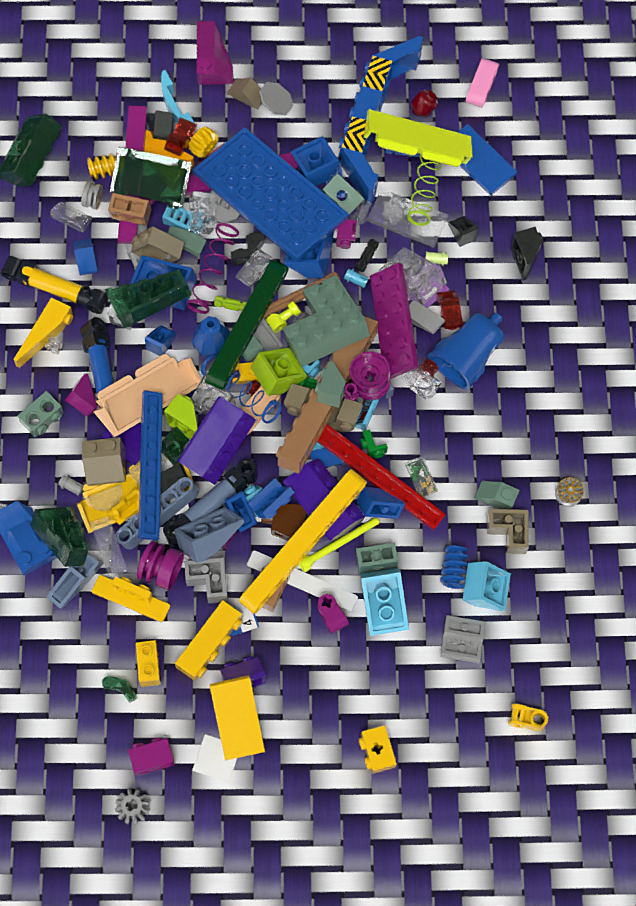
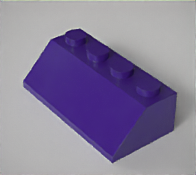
M218 396L177 461L215 485L256 419L221 396Z
M319 459L304 464L299 474L294 472L283 481L286 487H291L295 492L293 496L309 516L338 484L337 480ZM353 501L325 533L329 541L335 540L356 529L365 518L360 508Z

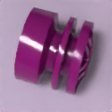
M372 351L363 352L354 358L349 370L351 383L357 386L359 397L371 401L385 396L391 385L390 368L386 358Z
M152 540L140 558L137 578L142 581L146 578V582L151 583L157 577L156 586L169 591L180 572L184 552L171 547L164 554L165 545L160 544L158 546V543Z

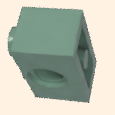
M338 173L321 189L324 194L349 215L364 199ZM338 191L345 193L344 201L337 199Z

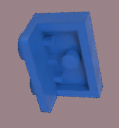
M274 478L247 504L258 518L270 519L276 515L277 509L281 505L283 506L291 500V496L295 492L291 487L282 486Z

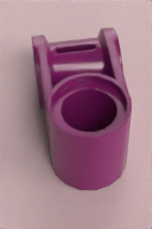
M330 594L322 595L318 600L317 608L327 629L333 634L348 626L349 622L335 598ZM323 602L330 603V608H327V606L323 607Z

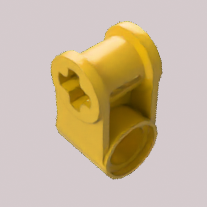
M521 704L511 705L513 710L511 720L508 721L509 726L533 731H542L546 727L548 715L545 711ZM539 716L543 719L544 723L537 725L534 723L533 718Z

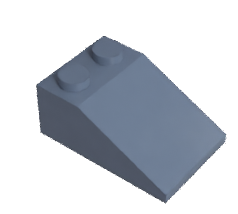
M223 507L174 529L179 550L196 563L204 562L218 552L240 528L244 520L228 508Z

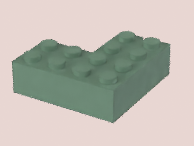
M337 275L321 281V285L317 283L303 289L307 306L313 315L283 328L287 344L301 367L370 336L365 318Z

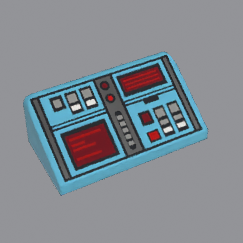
M363 399V408L356 423V428L363 431L367 429L379 399L371 401Z

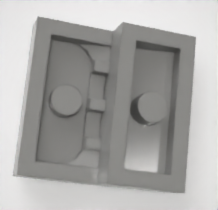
M446 615L440 657L480 663L485 622Z

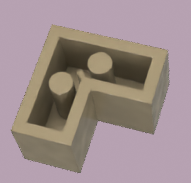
M489 509L487 514V534L506 535V554L527 553L529 548L528 510Z

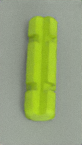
M216 296L214 300V306L216 307L224 306L225 309L241 310V312L247 303L245 301L241 303L240 300L227 297L223 299L222 296Z

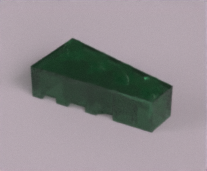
M180 270L157 275L156 278L149 280L145 278L139 280L138 283L130 285L126 283L118 288L105 289L124 328L192 295Z

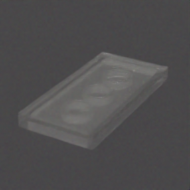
M381 189L367 221L435 248L449 215L433 209L430 212H426L431 218L428 225H414L407 219L409 209L414 206L411 200ZM417 206L422 210H431V208L427 206ZM413 207L410 211L419 210V209H417L416 207ZM413 213L410 215L412 220L418 223H425L429 220L423 214Z

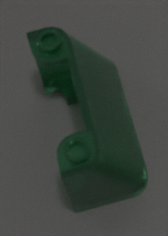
M119 146L110 192L168 203L169 208L179 209V206L183 207L192 162Z

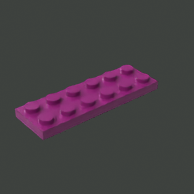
M396 263L370 275L376 321H378L381 355L389 363L391 379L418 368L404 268L401 263Z

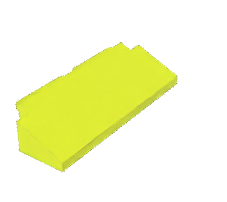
M371 109L367 111L364 138H368L371 133H376L375 142H378L381 148L412 156L420 153L424 159L454 167H459L462 162L467 164L472 158L471 136Z

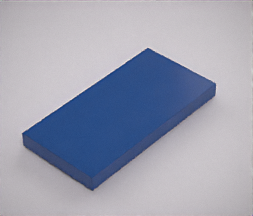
M468 124L457 132L471 136L472 158L467 164L462 162L460 167L490 196L517 175V171Z

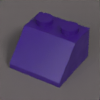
M247 657L242 660V663L236 665L235 663H229L224 665L223 669H220L223 681L249 675L252 688L266 684V675L258 657Z

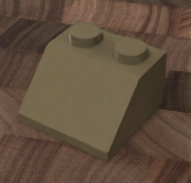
M120 437L82 441V461L88 486L126 482V447Z

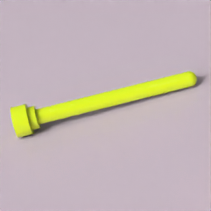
M373 518L311 556H305L298 564L300 569L304 573L307 572L314 565V562L379 524L380 520Z

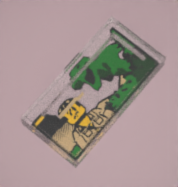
M423 456L405 463L418 494L425 497L438 492V488Z

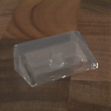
M59 202L50 211L52 218L81 232L85 231L92 219V216L62 202Z

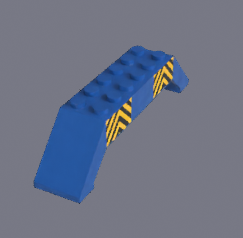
M422 36L415 37L372 55L371 61L366 63L365 77L361 78L359 85L361 88L356 93L354 100L355 106L350 110V121L346 123L344 129L345 136L341 138L339 143L338 157L341 158V166L359 194L364 198L363 200L367 206L372 207L377 193L379 174L373 172L365 158L373 133H371L368 138H364L367 111L371 109L381 112L391 80L411 70H417L422 52Z

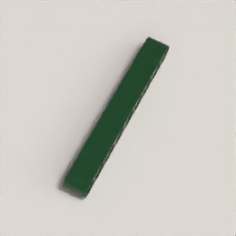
M271 259L213 362L205 379L206 384L220 390L225 389L288 273V266Z

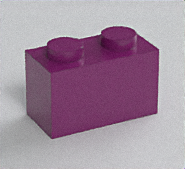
M159 737L151 740L152 743L150 744L138 743L128 750L135 777L175 766L168 739Z

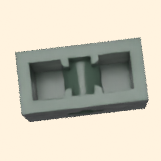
M395 543L356 548L355 557L358 574L397 568L398 557Z

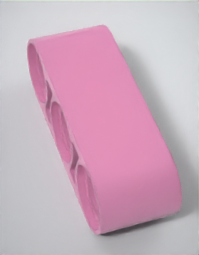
M484 58L481 59L466 97L467 103L483 108L496 76L499 63Z

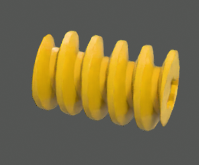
M116 152V157L114 158L112 153H109V158L107 159L103 154L101 160L95 156L94 162L88 157L87 163L90 177L92 178L93 175L98 180L99 174H101L105 178L106 172L112 177L113 171L120 175V170L122 169L123 171L124 156Z

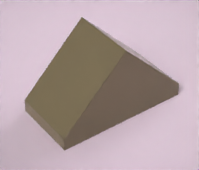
M251 77L235 79L227 92V95L257 110L262 104L259 94L261 88Z

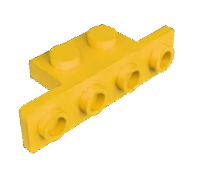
M99 575L91 590L95 595L161 623L164 622L170 609V604L154 598L148 587L141 584L136 586L125 577H121V579L115 577L112 580Z

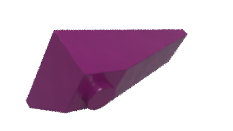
M214 21L197 22L198 85L233 84V65Z

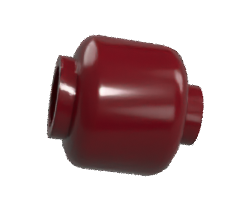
M421 90L412 99V111L417 116H429L438 106L436 94L431 90Z

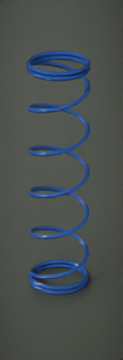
M211 355L203 362L201 366L203 376H207L205 372L207 362L217 357V355ZM240 372L234 373L228 382V386L225 387L229 396L232 398L239 397L241 405L251 407L252 413L255 416H262L264 423L268 424L275 421L281 412V404L276 400L268 403L262 415H257L253 411V406L264 396L263 390L254 396L252 405H244L241 402V397L252 387L251 381L244 384L239 396L230 394L229 387L233 386L240 378ZM239 374L237 380L229 386L233 376ZM248 383H251L249 389L241 395L243 388ZM263 392L261 398L253 404L256 396ZM278 404L279 409L276 415L271 420L265 421V415L270 413L275 405Z

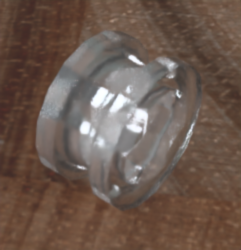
M49 337V342L45 343L44 346L50 352L58 355L60 353L59 349H62L64 346L57 339Z

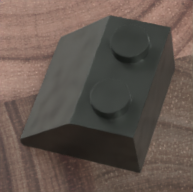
M536 227L515 232L510 248L523 280H527L543 243V237Z

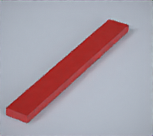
M328 424L326 425L317 441L320 445L375 487L404 501V509L434 531L446 514Z

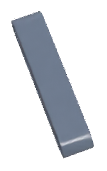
M183 477L160 495V526L198 495L199 489L190 478ZM187 486H191L188 491L184 492ZM175 498V501L169 504L171 499ZM139 513L116 532L115 538L117 542L125 549H133L145 540L138 539ZM130 535L129 539L124 541L125 537Z

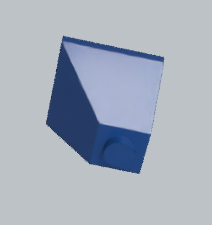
M323 136L291 151L300 174L315 186L324 183L339 164L338 158Z

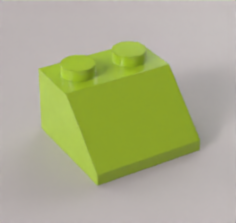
M290 348L259 352L250 367L268 396L283 394L290 389L291 384L297 385L307 377Z
M177 394L164 410L166 424L191 440L198 429L194 404L188 396Z

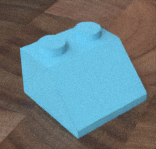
M487 561L468 563L463 601L475 607L506 611L511 573Z

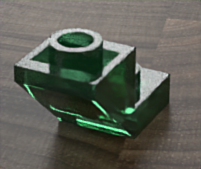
M173 427L163 439L161 453L173 466L177 465V460L183 453L184 446L188 443L189 439L178 427Z

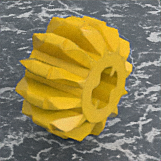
M204 126L198 129L194 136L191 137V141L188 144L189 149L195 156L204 158L216 147L218 135L209 127Z

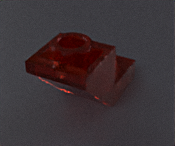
M180 117L174 133L170 132L164 150L181 157L191 141V137L194 135L197 124Z
M437 292L436 299L441 307V317L445 320L443 323L444 328L454 330L462 327L463 319L456 292Z

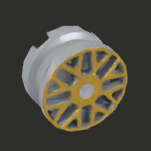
M86 182L82 193L81 205L83 207L90 206L92 209L97 210L102 199L103 185H93L92 182Z
M572 477L561 480L555 490L556 500L565 507H574L580 502L584 494L582 483Z

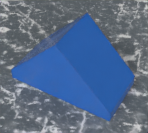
M91 238L74 241L73 246L79 275L98 273Z
M162 325L158 326L145 337L146 349L158 356L165 354L177 333Z
M243 491L225 500V507L244 520V523L238 529L240 533L257 524Z

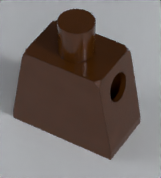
M301 504L281 505L277 509L278 512L270 519L262 518L261 523L271 524V534L273 536L289 541L306 521L307 512Z

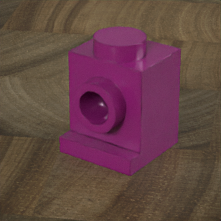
M347 219L337 228L336 247L342 249L351 248V241H355L357 220Z

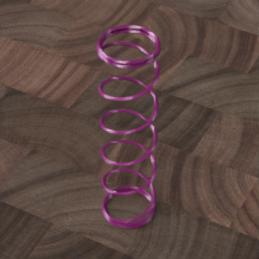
M228 223L217 224L215 232L220 239L210 242V248L214 254L204 257V263L209 269L199 271L198 277L203 284H197L192 288V292L197 299L188 300L186 303L189 309L197 313L207 314L210 311L207 305L212 304L209 301L198 298L194 293V288L204 285L210 289L218 290L213 285L205 284L200 278V273L205 270H211L216 274L223 275L221 271L211 269L206 264V258L210 255H217L224 260H229L227 256L214 252L211 247L212 242L222 240L229 245H235L230 240L222 239L218 235L217 230L227 237H237L239 234L238 229ZM219 227H229L233 229L237 234L226 233L222 231ZM189 303L199 304L205 307L207 311L196 309Z

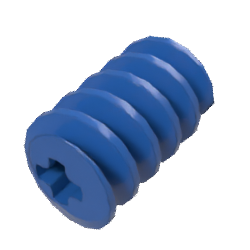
M454 545L445 548L446 554L443 558L445 562L442 565L444 569L441 571L442 577L440 578L443 586L451 589L464 588V585L459 582L465 581V578L460 576V574H466V570L461 567L468 565V563L463 561V559L469 558L468 555L464 554V552L468 551L467 548Z

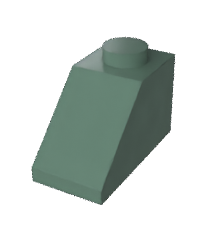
M482 481L474 499L497 509L512 510L520 490L502 482Z

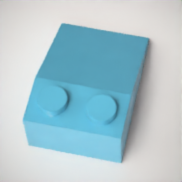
M399 568L360 574L370 636L409 630Z

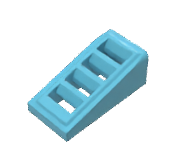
M172 203L168 204L162 217L163 224L178 227L196 235L204 221L203 218ZM186 218H188L189 220H188L187 224L185 225L184 222H185ZM196 221L194 227H190L192 222Z

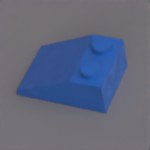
M142 255L128 288L166 306L185 310L186 303L192 293V288L197 281V276L191 267Z

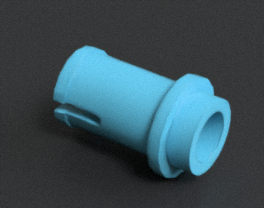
M348 269L344 279L348 283L350 281L365 288L369 277L354 272V269Z

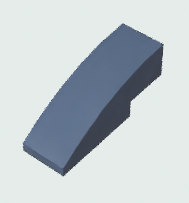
M84 551L74 565L69 566L46 597L60 609L64 608L90 581L103 563L90 552Z

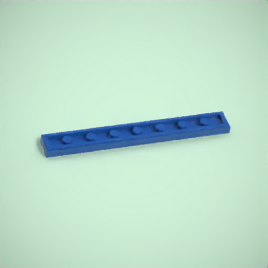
M144 390L142 392L138 539L157 541L160 529L163 393Z

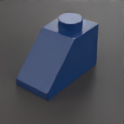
M364 487L357 500V504L365 517L398 519L405 505L404 501L380 488Z

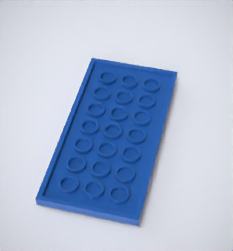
M245 127L193 169V174L296 262L349 218V214Z

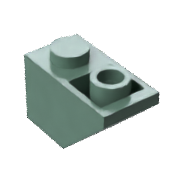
M329 361L327 368L324 367L322 370V381L317 383L315 393L317 394V402L339 408L345 394L346 381L334 362Z

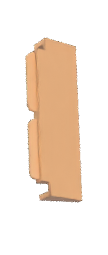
M163 354L135 371L136 378L133 379L127 375L99 391L96 402L100 408L95 410L94 413L115 437L141 422L142 392L144 390L163 393V409L172 402L177 394L184 396L204 383L190 357L176 362L174 357L170 358L169 355Z

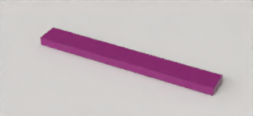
M129 106L121 195L141 199L148 109L147 106ZM119 220L118 243L131 244L134 236L138 235V224Z

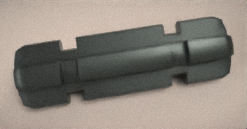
M374 239L369 240L368 246L364 249L359 258L360 260L356 264L355 269L361 273L365 271L366 266L379 246V242Z

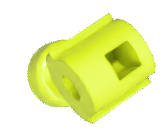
M291 301L288 304L287 310L280 314H270L266 322L274 333H278L287 326L286 320L293 314L298 316L302 312L297 304Z

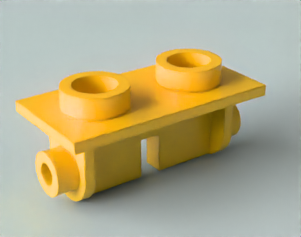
M140 487L138 489L134 488L132 493L116 506H112L111 510L107 512L119 525L139 510Z

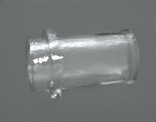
M363 200L357 212L354 213V220H357L356 223L364 224L367 221V215L372 206L369 201H366L364 205L365 200Z

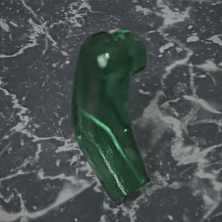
M106 676L102 679V686L105 689L120 691L129 703L137 699L132 686L127 680L113 676Z

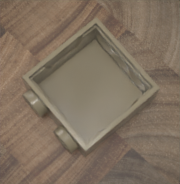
M152 226L134 236L131 245H133L131 252L140 257L143 255L172 263L180 259L184 242ZM168 255L172 256L170 259L166 260Z

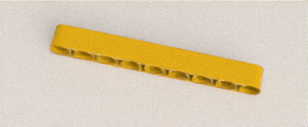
M349 470L240 597L239 602L250 612L256 614L367 484V481L354 470Z

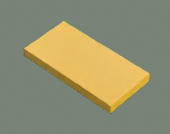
M250 676L209 684L225 761L265 752Z

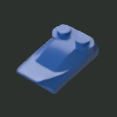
M15 501L0 509V533L23 576L58 558L31 507L22 504L20 501Z

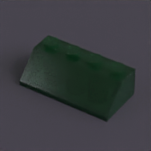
M47 113L26 117L0 166V179L19 187L31 186L36 180L38 171L43 167L46 156L51 152L52 144L59 137V131L62 126Z

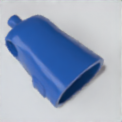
M480 313L473 314L460 329L449 337L443 338L435 346L434 350L428 354L430 363L452 383L464 390H469L473 383L477 382L480 376L483 375L485 364L490 355L505 337L503 331L498 327L503 320L498 313H493L489 319Z

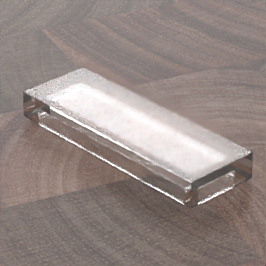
M109 516L90 522L109 578L128 572Z

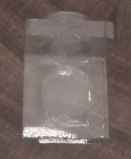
M394 195L390 199V207L382 212V216L394 227L407 217L408 206L397 195Z

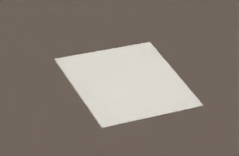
M205 734L192 771L229 783L237 758L225 761L221 739Z

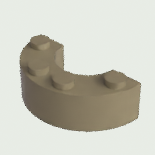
M291 384L283 403L288 409L287 412L293 416L300 417L302 406L304 403H308L311 390L303 386ZM344 399L340 407H336L327 424L337 432L352 431L356 426L363 404Z

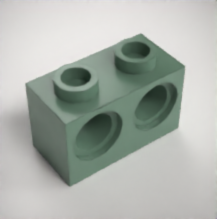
M45 391L18 415L20 423L34 437L44 434L50 424L59 421L64 412L62 406ZM47 407L54 408L51 412L45 411ZM34 419L39 420L37 424H30Z

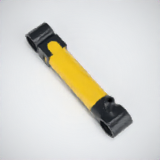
M8 256L0 272L4 278L10 281H18V284L30 288L33 286L77 303L95 314H102L109 300V295L102 290H92L88 285L82 286L36 268L35 264L22 261L14 256Z

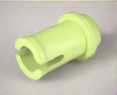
M426 251L425 263L442 264V266L444 264L448 265V253H445V251L443 253Z

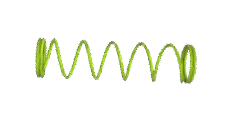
M421 154L420 160L423 164L417 169V174L420 178L414 183V188L417 192L411 197V202L414 206L409 209L407 215L408 221L417 226H424L430 223L431 218L426 212L432 211L433 208L427 204L415 205L413 203V196L419 193L424 197L433 198L436 194L430 190L418 191L416 189V182L419 179L430 184H436L439 181L433 176L421 177L419 175V168L424 165L432 170L441 169V165L436 162L424 163ZM434 163L439 165L440 168H431L425 164ZM431 177L436 179L437 182H428L423 178ZM428 191L433 193L434 196H425L420 192ZM417 206H428L431 210H422ZM413 207H416L417 209H419V210L410 211ZM413 213L423 214L429 220L425 223H418L412 220L410 215Z

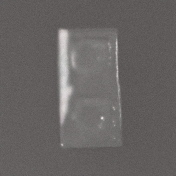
M258 249L244 264L235 278L251 288L260 279L271 259L274 258Z

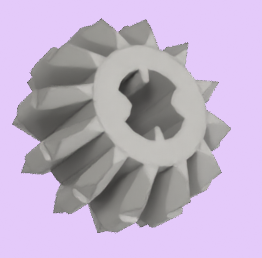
M128 789L127 797L124 793L120 794L123 801L116 800V804L120 805V807L115 808V812H122L118 818L122 820L126 817V824H129L130 820L133 819V823L136 825L138 817L142 821L145 820L142 813L149 814V810L144 807H148L150 802L144 801L147 797L145 794L139 797L140 791L138 789L134 795H132L131 789ZM135 802L137 809L130 811L127 806Z

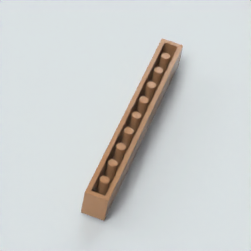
M365 316L363 317L367 322L370 336L333 352V359L331 361L334 362L343 376L346 385L351 381L349 370L351 362L359 354L368 351L378 331V321ZM321 375L319 376L317 383H321ZM314 388L310 392L308 403H304L302 406L300 417L295 418L292 431L287 432L283 447L280 446L276 453L278 466L298 474L301 472L336 409L334 406L317 402V394Z

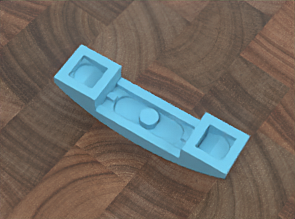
M166 70L162 71L161 83L168 112L172 113L175 123L186 133L194 136V133L197 132L196 125L189 112L182 115L171 96L174 93L173 83Z

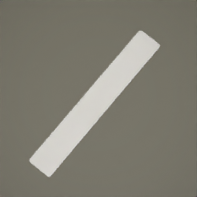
M253 551L247 566L261 572L262 568H266L273 558ZM296 568L290 574V579L287 583L319 598L324 594H330L335 598L339 607L348 611H352L358 598L357 595Z

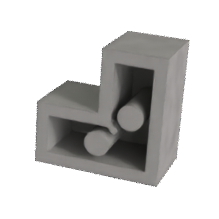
M224 558L207 559L204 562L198 563L194 560L184 561L187 586L206 585L208 604L220 603L222 600L228 602Z

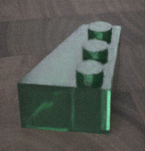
M73 507L35 509L30 526L64 567L84 566L89 549Z

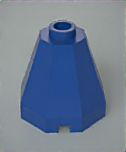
M208 316L194 328L192 345L202 357L218 355L230 334V330L218 318Z

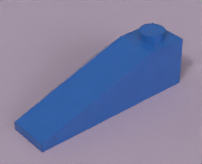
M334 231L298 262L286 254L284 264L306 278H324L329 265Z

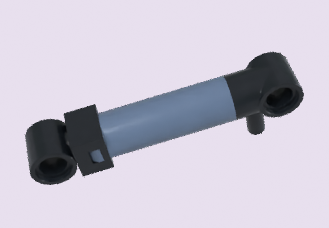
M250 459L240 461L237 465V471L231 468L223 475V480L182 515L171 517L170 521L163 528L168 544L178 546L176 535H170L174 532V529L218 510L225 504L226 499L240 491L244 492L247 485L253 484L258 478L254 461ZM246 470H251L250 473H244Z

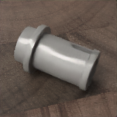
M63 475L58 484L61 486V489L65 488L77 496H80L84 487L83 484L71 479L70 475Z

